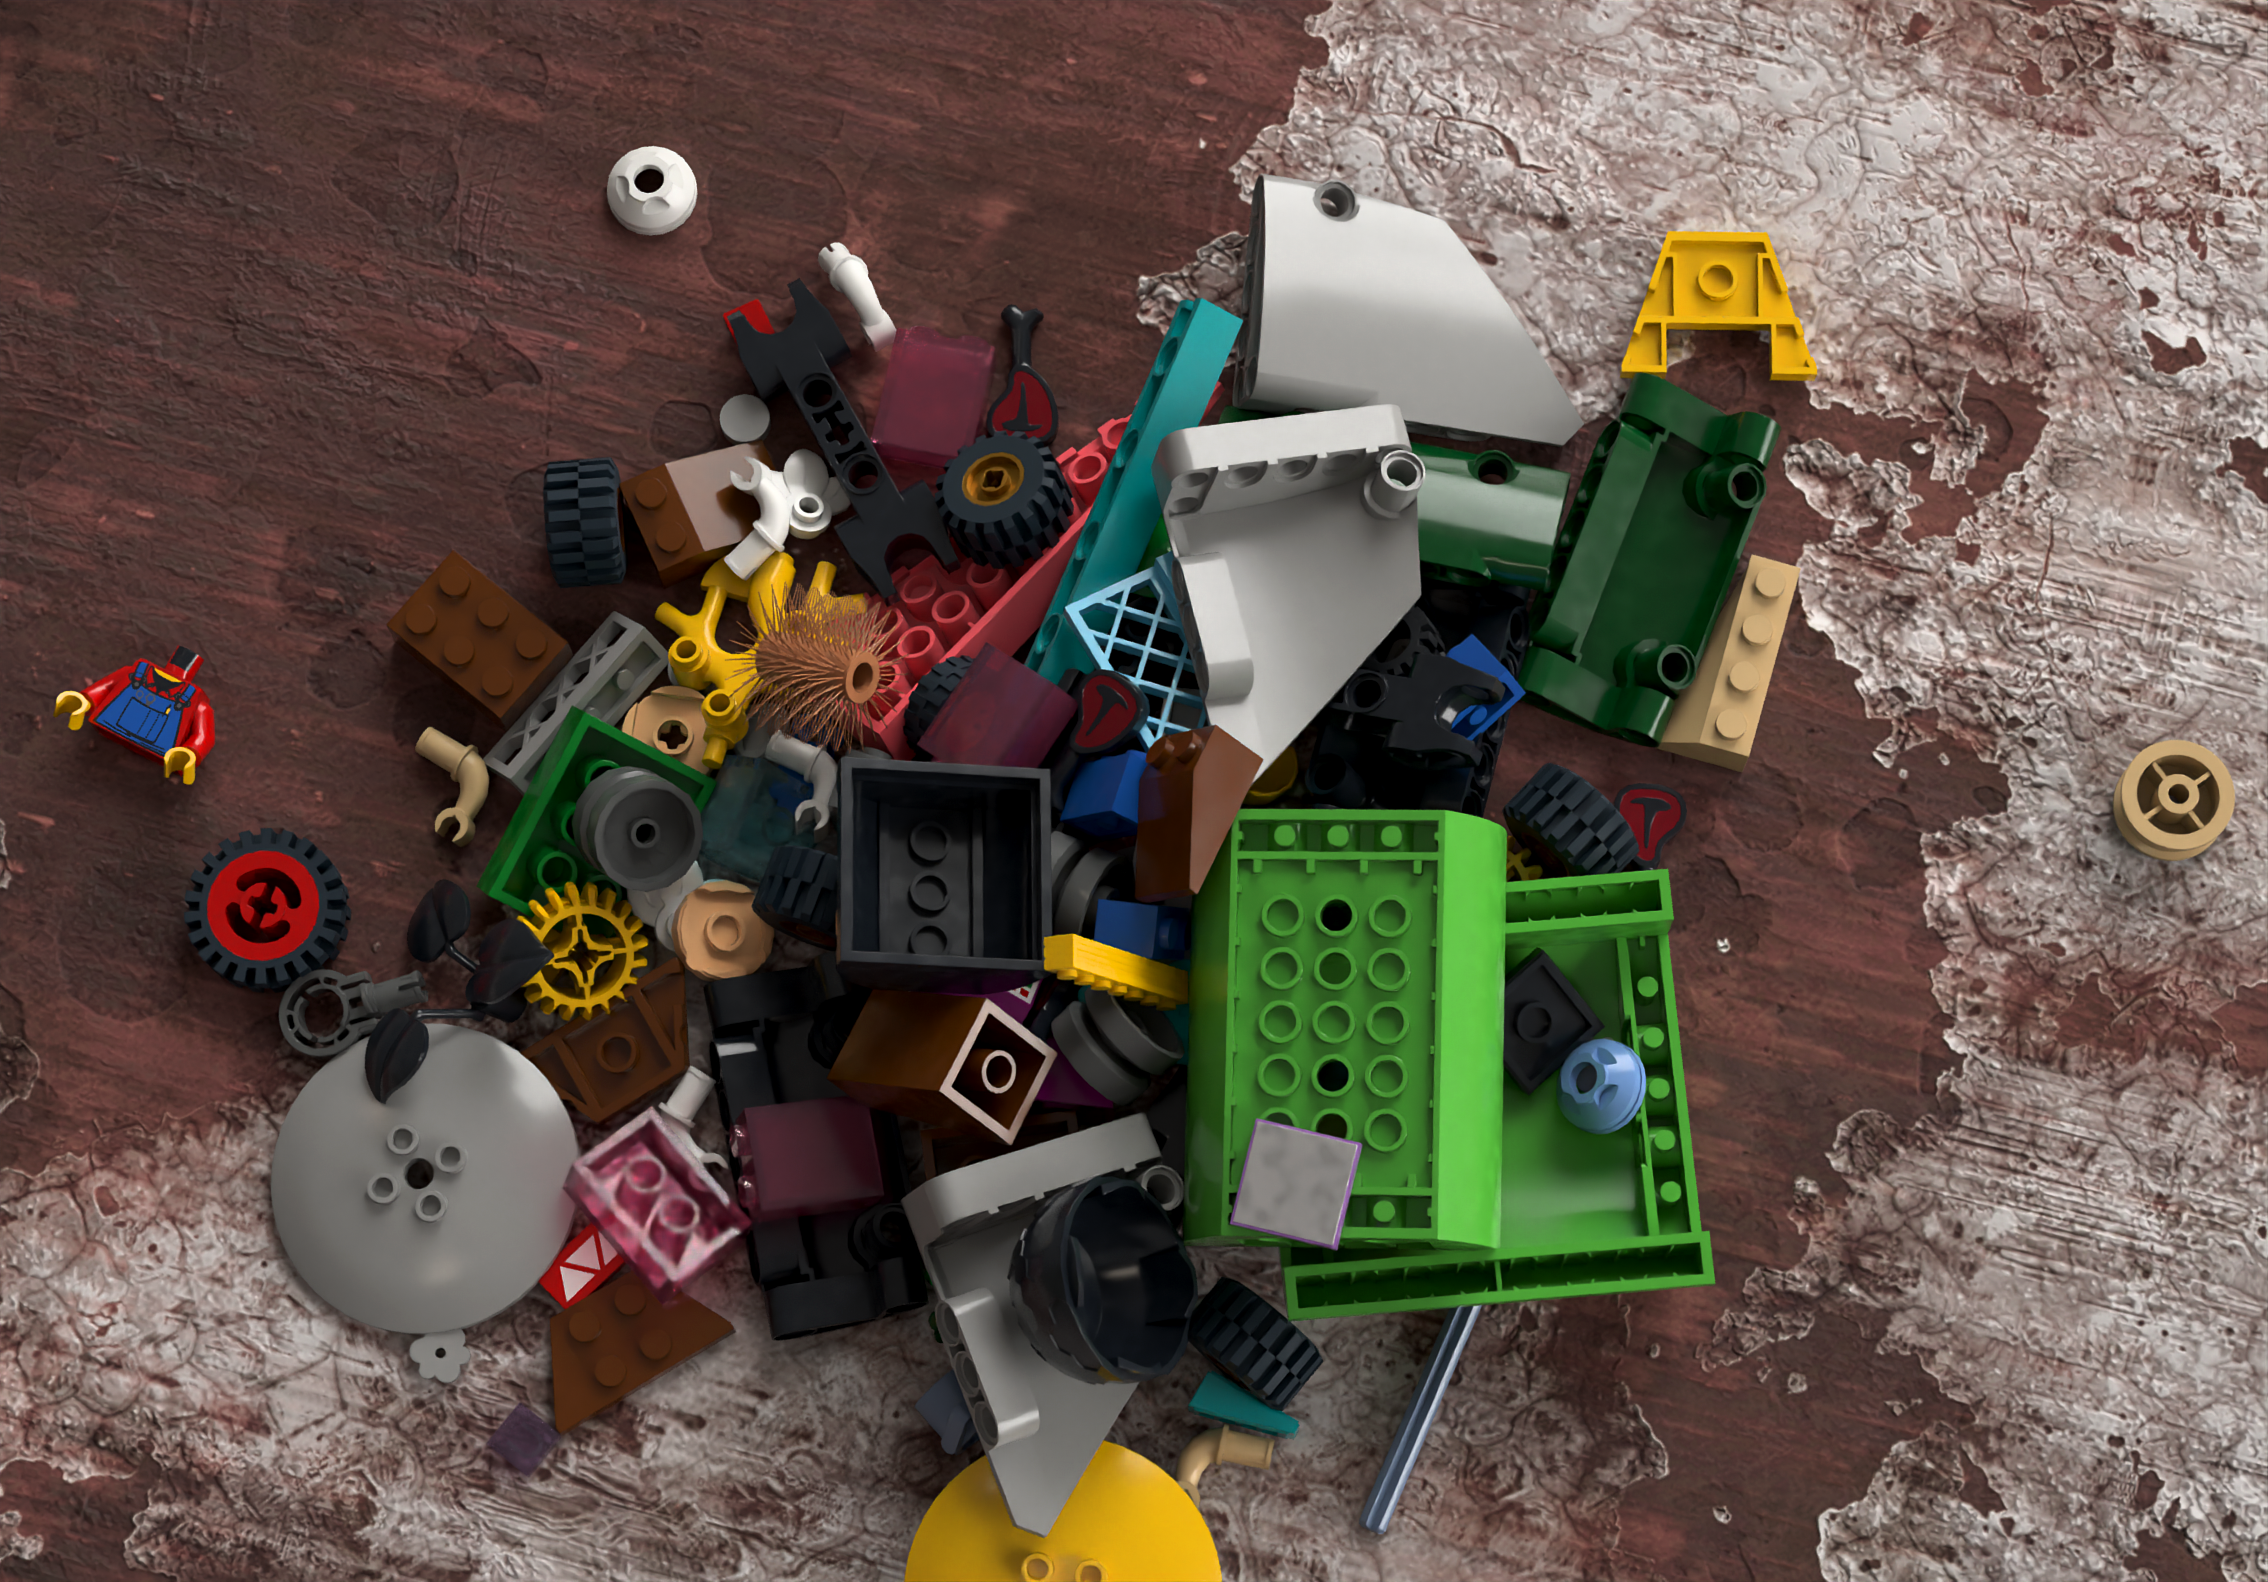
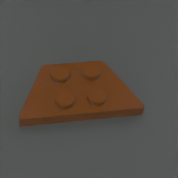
M676 956L636 980L637 984H630L623 988L621 991L627 1002L617 998L615 995L608 999L609 1009L611 1010L610 1014L606 1015V1011L601 1009L600 1004H597L592 1008L593 1013L590 1021L586 1020L581 1014L520 1052L543 1073L562 1100L598 1124L604 1125L685 1075L690 1067L685 969L680 958Z
M641 1265L550 1318L554 1412L557 1431L561 1436L565 1435L736 1332L733 1325L727 1319Z

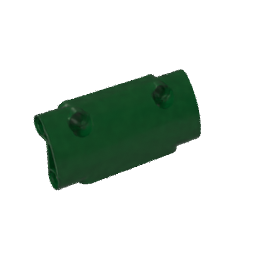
M1642 372L1633 375L1617 418L1604 428L1597 440L1554 549L1545 591L1537 592L1530 610V636L1518 679V684L1526 694L1520 700L1560 719L1606 736L1650 748L1660 746L1675 707V699L1679 697L1681 689L1691 685L1696 677L1698 666L1758 510L1765 497L1767 485L1762 472L1768 466L1781 432V427L1777 422L1762 414L1749 411L1726 415L1658 376ZM1732 481L1734 482L1737 489L1736 497L1732 491ZM1662 660L1667 666V678L1662 673Z
M1226 405L1218 424L1305 413L1291 411L1280 416L1260 411L1238 409L1237 407ZM1410 441L1412 453L1421 459L1426 473L1417 494L1420 577L1472 587H1485L1491 583V580L1499 581L1501 584L1544 592L1560 519L1564 513L1571 473L1514 462L1506 453L1498 450H1488L1480 454H1473ZM1488 474H1496L1505 482L1500 485H1492L1481 482L1480 479ZM1390 479L1396 485L1405 486L1398 480Z

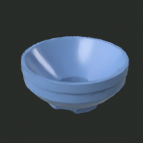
M1607 1039L1588 1041L1573 1050L1560 1069L1556 1086L1558 1105L1562 1114L1581 1130L1593 1134L1611 1133L1626 1125L1637 1113L1646 1091V1075L1640 1057L1628 1046ZM1593 1065L1597 1071L1596 1083L1589 1092L1580 1094L1576 1087L1577 1077L1582 1069Z

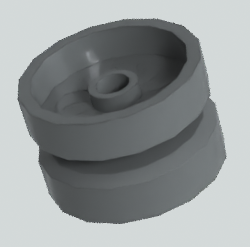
M631 766L608 770L590 782L576 802L572 820L575 845L585 861L626 889L644 892L669 887L686 875L699 855L703 838L701 815L691 797L654 772Z
M1054 831L1051 834L1052 936L1076 934L1094 940L1098 899L1127 901L1131 883V865L1126 856L1100 847L1090 851L1086 841L1063 832Z
M1090 985L1084 993L1086 1003L1073 1001L1054 1018L1051 1023L1053 1036L1073 1068L1090 1086L1116 1104L1129 1106L1149 1088L1151 1084L1150 1074L1164 1075L1183 1057L1185 1053L1183 1042L1172 1022L1163 1011L1156 1010V1006L1140 1005V1000H1124V995H1108L1107 990H1092Z

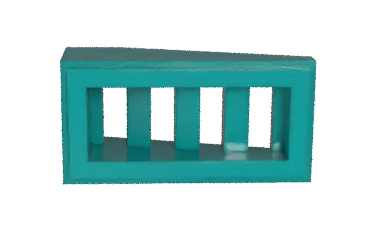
M1214 1371L1207 1372L1188 1405V1411L1194 1413V1415L1284 1439L1294 1440L1299 1432V1421L1282 1411L1269 1408L1256 1396Z

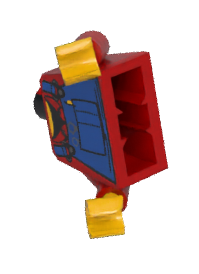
M177 645L164 669L146 659L140 658L132 666L125 665L80 692L65 691L56 700L53 716L56 718L65 712L72 713L68 723V727L71 730H79L83 725L84 716H90L88 722L99 735L164 767L165 778H169L172 772L181 777L183 775L184 784H192L194 782L195 768L202 763L215 746L214 710L209 705L210 699L203 689L191 683L203 664L204 659L180 645Z

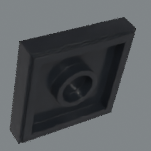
M1538 947L1505 975L1503 1069L1523 1093L1530 1095L1563 1065L1573 1050L1583 1043L1590 1041L1605 1027L1546 952Z

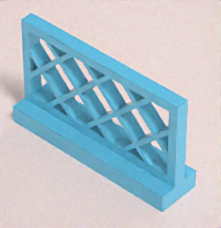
M1172 551L1157 557L1153 567L1064 607L1063 615L1096 670L1106 669L1114 671L1108 661L1112 648L1142 657L1136 677L1126 674L1122 675L1129 678L1143 692L1167 699L1161 720L1148 716L1147 722L1136 735L1146 753L1153 743L1162 737L1163 733L1172 735L1193 730L1166 722L1172 701L1202 710L1197 729L1203 728L1206 719L1201 697L1176 690L1181 671L1185 670L1195 673L1192 660L1186 658L1189 648L1172 585L1171 565L1174 559ZM1148 585L1159 602L1155 615L1126 606L1129 594ZM1122 597L1120 604L1112 602ZM1095 609L1116 615L1111 634L1107 635L1089 629L1082 615ZM1162 609L1168 618L1161 617ZM1122 617L1151 626L1145 646L1116 637ZM1157 628L1179 635L1184 643L1180 656L1151 648ZM1098 644L1106 646L1105 653H1103ZM1147 659L1177 668L1171 688L1141 679ZM1149 729L1157 731L1155 738Z

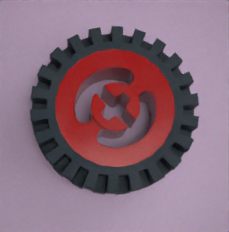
M260 828L261 834L253 835L250 830L238 833L239 841L232 843L227 838L218 844L222 850L217 855L213 856L208 852L204 856L202 861L206 864L202 872L195 869L190 878L195 884L193 891L186 890L184 901L189 905V912H184L185 924L191 931V933H188L191 943L197 948L201 958L219 976L226 978L231 984L239 988L243 986L249 987L252 992L264 993V988H271L275 993L285 992V985L292 984L300 976L304 977L311 971L325 969L322 964L328 958L333 961L340 953L336 946L339 940L346 941L349 932L345 928V921L351 920V909L346 901L350 897L347 887L341 880V874L323 851H320L314 843L305 837L299 839L294 832L283 830L282 834H276L272 828ZM277 878L295 884L300 893V906L294 908L291 901L278 887H275L273 891L267 883L257 882ZM272 904L277 907L275 914L266 913L263 918L258 913L261 907L270 908ZM241 913L244 920L259 935L262 930L269 938H281L269 943L247 941L238 935L235 917Z

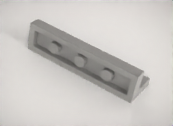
M613 611L484 757L483 760L486 767L510 782L524 796L571 706L573 705L614 726L668 665L667 650L644 626ZM621 630L624 631V634L614 645L607 647ZM589 672L580 683L574 685L582 674ZM555 710L547 721L541 723V720L550 711ZM522 747V750L508 765L504 764L516 749Z

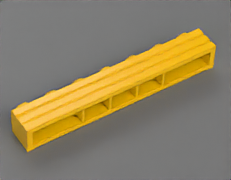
M1076 934L1044 937V969L1056 973L1057 979H1074V984L1091 985L1092 990H1107L1108 995H1124V1000L1128 1001L1140 1000V1005L1156 1006V1010L1172 1011L1176 1010V1005L1188 1004V971Z

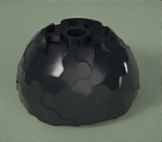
M1096 1175L1076 1182L1051 1197L1034 1214V1220L1028 1228L1023 1229L1015 1245L1007 1276L1011 1303L1016 1309L1018 1324L1024 1335L1031 1342L1032 1348L1044 1361L1063 1374L1092 1385L1096 1383L1102 1385L1105 1383L1129 1384L1148 1381L1165 1374L1169 1375L1184 1355L1189 1342V1324L1198 1299L1196 1270L1187 1255L1183 1239L1179 1236L1161 1203L1148 1193L1139 1182L1123 1180L1112 1176L1100 1177Z

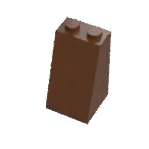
M873 989L826 1079L863 1106L1001 1144L1012 1145L1058 1053L988 998Z

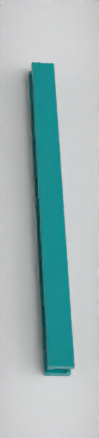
M1196 298L1194 302L1181 300L1014 687V692L1008 701L981 765L1011 767L1064 672L1069 668H1075L1088 675L1095 669L1063 615L1064 607L1135 575L1162 512L1151 473V465L1159 444L1165 436L1174 431L1199 426L1243 323L1242 319L1203 298ZM1122 597L1112 602L1120 604ZM1095 609L1082 615V618L1089 629L1107 634L1114 624L1116 615Z

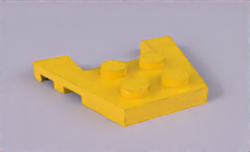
M1668 231L1620 368V378H1632L1635 373L1642 372L1665 379L1667 373L1666 329L1747 330L1769 332L1770 380L1815 381L1817 366L1806 346L1802 325L1792 308L1787 294L1788 287L1768 233Z

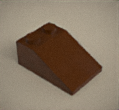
M762 439L665 463L619 483L625 504L664 589L709 570L715 562L729 555L755 529L753 523L761 517L760 505L753 495H749L733 485L730 471L742 476L745 481L751 482L754 468L744 457L754 458L768 466L770 470L776 471Z
M1217 725L1163 736L1156 740L1147 752L1145 758L1147 766L1139 780L1135 898L1141 903L1198 894L1264 760Z

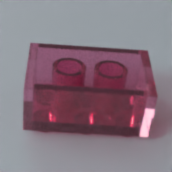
M652 1106L571 1165L562 1187L662 1305L741 1247L752 1225L750 1219Z

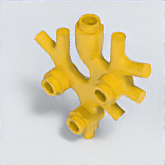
M777 550L753 573L748 592V607L766 635L769 632L760 597L766 613L773 624L771 584L781 611L784 583L786 581L788 598V588L790 593L796 575V569L793 566L794 559L790 555ZM818 562L809 589L811 590L812 588L813 591L814 588L809 606L810 611L815 588L816 594L813 607L816 604L817 588V602H819L820 591V599L821 595L822 599L825 594L827 595L824 607L826 606L837 572V567L832 563ZM785 584V594H784L783 613H782V616H783L784 620H785V609H784V606H785V603H786V584ZM718 585L709 586L702 609L696 615L688 616L667 602L662 603L655 613L656 620L680 636L672 644L668 652V660L677 683L680 686L696 691L705 689L711 683H714L718 688L708 694L701 706V712L706 723L703 740L707 743L701 762L713 769L721 768L727 749H733L736 742L743 739L747 734L749 721L747 722L745 712L750 702L758 695V692L749 698L738 710L737 708L760 678L757 677L734 693V690L742 686L743 684L741 683L752 677L749 675L756 674L757 670L753 668L729 678L742 672L737 670L752 667L756 664H742L755 663V659L725 661V659L755 657L742 653L730 654L723 651L716 643L715 631L728 595L727 590ZM864 593L855 594V595H849V600H848V596H847V598H846V596H845V597H844V600H843V597H836V603H837V599H838V601H840L841 598H842V600H843V603H842L841 608H840L841 611H842L843 604H844V601H845V598H846V602H845L844 609H843V613H842V614H843V617H844V614H845V609H846L847 600H848V606H847L846 614H847L848 611H849L850 596H851L850 609H852V599H853V606H854V603H855V606H856L857 602H858V604H859V602H860V605H859V608H858V610H857L856 615H858L859 610H860V607H861L860 614H862L863 606H864V601H865ZM831 595L829 597L828 604L826 607V613H828ZM833 597L831 599L830 610L832 609ZM774 601L775 626H776V631H779L778 620H777V614H776V607H775V601ZM866 602L863 614L866 612ZM818 612L815 617V623L818 618ZM751 618V620H752L754 626H756V627L759 629V627L757 626V624H756V623L753 621V619ZM793 625V627H792V634H793L794 631H795L794 625ZM757 630L758 636L763 639L764 636ZM755 642L754 646L758 647L759 644ZM749 649L744 653L756 654L757 651ZM763 679L760 680L753 691L764 681ZM771 683V685L769 686L768 692L772 688L773 683ZM766 687L762 688L760 694L764 693Z

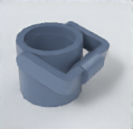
M952 1369L937 1381L917 1401L914 1407L941 1437V1445L944 1451L951 1455H959L980 1440L955 1372Z

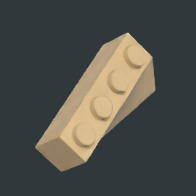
M1751 555L1744 574L1715 622L1695 679L1691 685L1681 689L1679 697L1674 701V710L1661 744L1657 749L1743 772L1752 748L1801 568Z

